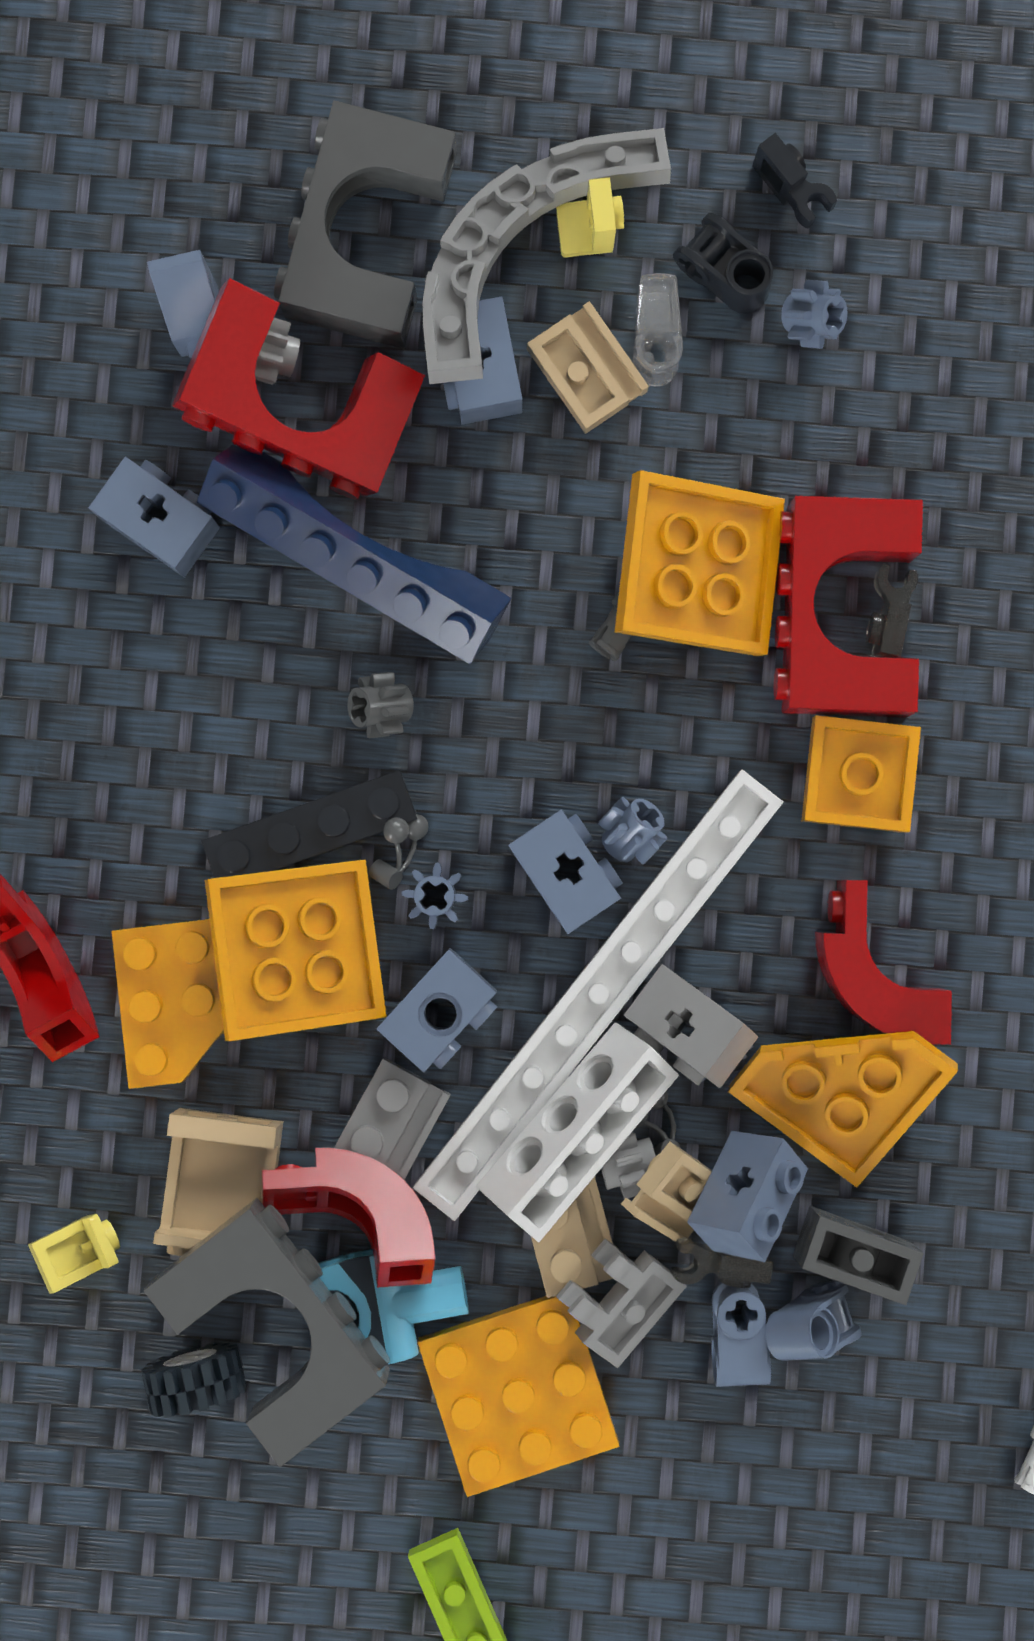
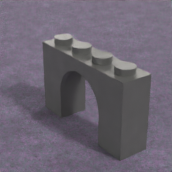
M333 100L329 118L322 117L317 127L315 149L319 150L315 168L308 167L304 174L301 198L305 199L306 202L301 218L294 217L291 222L288 234V248L292 249L288 267L281 266L278 270L274 285V297L279 299L278 302L284 317L287 319L404 349L418 300L415 282L361 269L348 263L334 250L330 243L331 226L340 207L352 196L367 189L391 188L444 202L457 156L456 132Z
M256 1198L157 1274L144 1289V1293L177 1335L228 1296L245 1290L257 1289L277 1293L298 1308L310 1330V1358L297 1373L256 1403L246 1422V1425L277 1465L281 1467L384 1388L390 1369L387 1364L390 1363V1359L381 1343L374 1336L370 1335L365 1338L353 1321L356 1319V1314L347 1299L339 1292H335L332 1295L319 1277L323 1275V1272L312 1254L305 1248L298 1251L287 1237L286 1233L289 1232V1227L278 1210L272 1205H268L265 1208L260 1200Z

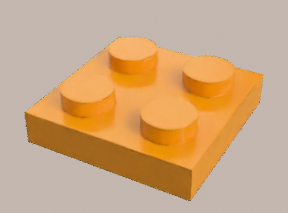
M819 715L812 717L801 821L909 833L911 829L921 727Z

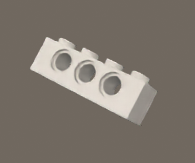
M615 1022L479 1181L476 1187L537 1242H540L677 1079L679 1074L649 1044Z

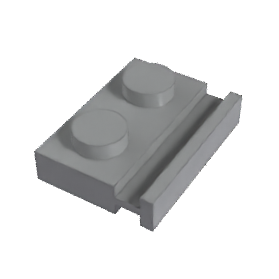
M384 1057L334 1148L353 1151L371 1157L405 1179L451 1094Z

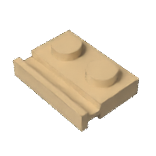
M590 301L584 304L582 309L573 315L569 314L527 343V351L585 434L628 406L629 402L648 392V384Z
M669 1141L662 1152L652 1159L647 1171L636 1184L641 1188L639 1193L632 1201L625 1198L621 1205L634 1217L688 1249L692 1244L688 1237L694 1230L687 1221L712 1170Z
M594 1176L540 1242H537L531 1236L547 1298L557 1296L570 1280L583 1289L598 1285L599 1282L614 1279L603 1270L605 1266L591 1256L604 1239L612 1243Z

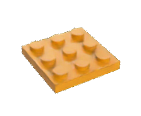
M642 470L633 473L614 632L753 656L768 655L780 548L781 511H784L785 499Z
M366 859L205 880L225 1041H236L387 1017Z
M546 1295L418 1338L417 1343L467 1497L620 1447L589 1348L575 1334L581 1323L567 1311L569 1307L556 1296L547 1298Z

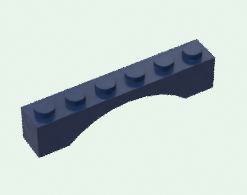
M232 444L212 459L196 503L469 664L473 662L493 636L512 599L508 595L467 571L441 567L414 559L364 536L336 518L314 500L298 483L291 471L282 467L279 460L265 452H262V455H257Z

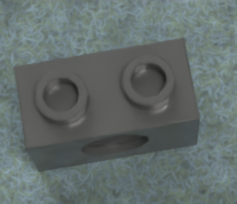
M809 1206L793 1253L794 1259L802 1269L903 1305H907L924 1255L920 1249L908 1240Z

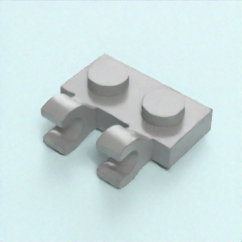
M604 1239L591 1256L605 1266L603 1270L618 1282L600 1303L596 1302L585 1290L571 1280L556 1297L569 1307L567 1311L582 1323L575 1331V1334L582 1343L618 1368L687 1286L675 1273L645 1250L633 1262L610 1241Z

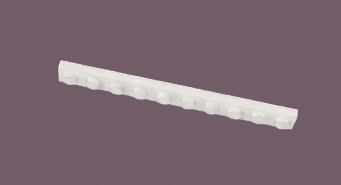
M741 769L420 1176L413 1186L414 1190L453 1221L459 1217L479 1191L476 1187L479 1181L572 1073L783 804L781 799Z

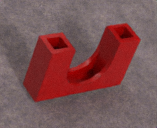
M229 278L219 290L172 406L184 411L182 420L192 426L208 432H212L214 426L233 434L232 443L248 452L262 455L265 449L282 457L281 466L293 473L310 478L312 472L331 480L329 488L340 495L358 500L360 494L368 496L378 493L425 375L377 352L365 359L347 405L335 424L329 429L320 432H302L287 427L273 417L266 409L259 396L255 377L256 363L260 350L280 303Z
M795 496L787 507V511H781L780 543H786V564L779 563L776 589L777 595H785V615L777 616L775 645L776 647L784 648L783 668H776L774 674V699L782 700V713L908 717L918 712L919 659L861 657L840 650L824 636L817 623L814 612V595L823 573L833 566L844 562L911 563L922 553L923 500Z

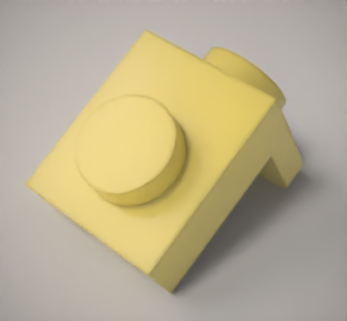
M610 177L590 179L588 182L587 200L567 202L556 207L560 250L563 257L613 252L616 230L624 229V210L622 197H612Z
M97 1214L87 1215L28 1244L50 1294H54L103 1268H110L119 1263L115 1251L120 1248L117 1234L111 1223L107 1219L101 1222Z

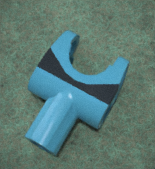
M372 1248L352 1251L318 1263L323 1272V1275L319 1278L328 1290L346 1294L356 1304L359 1312V1325L357 1327L365 1338L372 1335L381 1343L389 1356L390 1363L388 1364L402 1362L418 1355L419 1351L414 1324L469 1314L467 1291L461 1266L433 1271L431 1284L377 1288Z

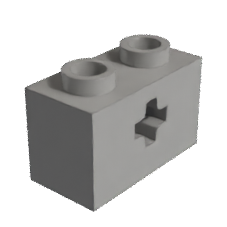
M661 964L624 1014L626 1018L638 1026L634 1033L635 1036L649 1044L658 1054L666 1047L678 1056V1059L672 1066L698 1086L704 1078H707L718 1088H721L758 1038L743 1022L663 964ZM686 1024L695 1028L689 1037L681 1033Z

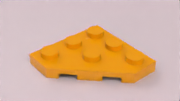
M210 919L113 930L111 932L128 1088L182 1083L224 1032Z
M915 1031L761 1045L730 1083L728 1092L857 1188L958 1072V1063Z

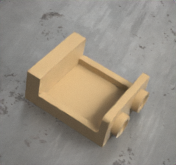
M183 1108L172 1112L169 1115L167 1136H172L161 1224L154 1233L153 1244L167 1246V1253L182 1256L256 1198L262 1203V1170H274L278 1167L284 1121Z

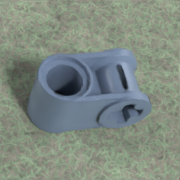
M737 1276L725 1278L717 1284L712 1294L713 1337L711 1339V1355L715 1386L770 1384L771 1361L765 1336L766 1312L764 1304L759 1299L758 1291L752 1282ZM745 1300L746 1304L742 1306L741 1314L732 1315L731 1311L735 1310L736 1301Z
M836 1280L816 1284L803 1290L799 1297L778 1311L773 1312L768 1318L765 1332L767 1346L771 1354L781 1361L826 1359L832 1357L845 1345L858 1340L862 1336L860 1325L853 1324L845 1298V1294L849 1292L847 1284Z

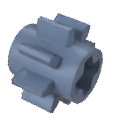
M806 280L804 289H792L791 294L784 301L781 312L783 326L789 332L787 337L793 340H800L801 347L823 349L825 339L836 340L838 334L845 327L848 314L846 302L840 296V289H829L828 281Z
M621 797L598 823L606 830L602 835L604 848L612 857L622 862H630L636 857L641 864H645L667 840V836L660 832L664 827L663 815L654 804L644 799H635L630 804L628 800Z
M435 863L433 876L426 878L421 872L413 870V877L419 883L415 890L402 891V896L414 898L416 907L408 915L410 919L418 917L423 912L429 915L430 929L436 928L438 915L446 914L451 921L456 922L458 917L452 910L455 901L465 902L469 898L464 894H456L454 885L460 881L461 874H454L448 880L441 877L442 867L440 863ZM430 882L436 887L444 883L448 887L449 891L444 895V899L448 904L444 909L441 910L436 905L429 908L424 906L422 901L427 897V893L423 888L427 883Z

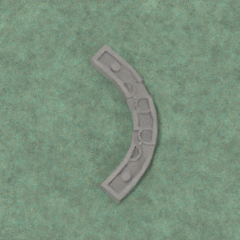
M664 128L588 137L558 145L550 149L549 157L534 162L523 169L517 164L490 181L470 199L456 215L440 240L441 249L432 270L428 271L425 281L423 331L429 384L483 379L478 333V310L483 286L491 267L502 250L528 224L564 203L587 196L590 179L610 177L611 190L670 184L671 166Z

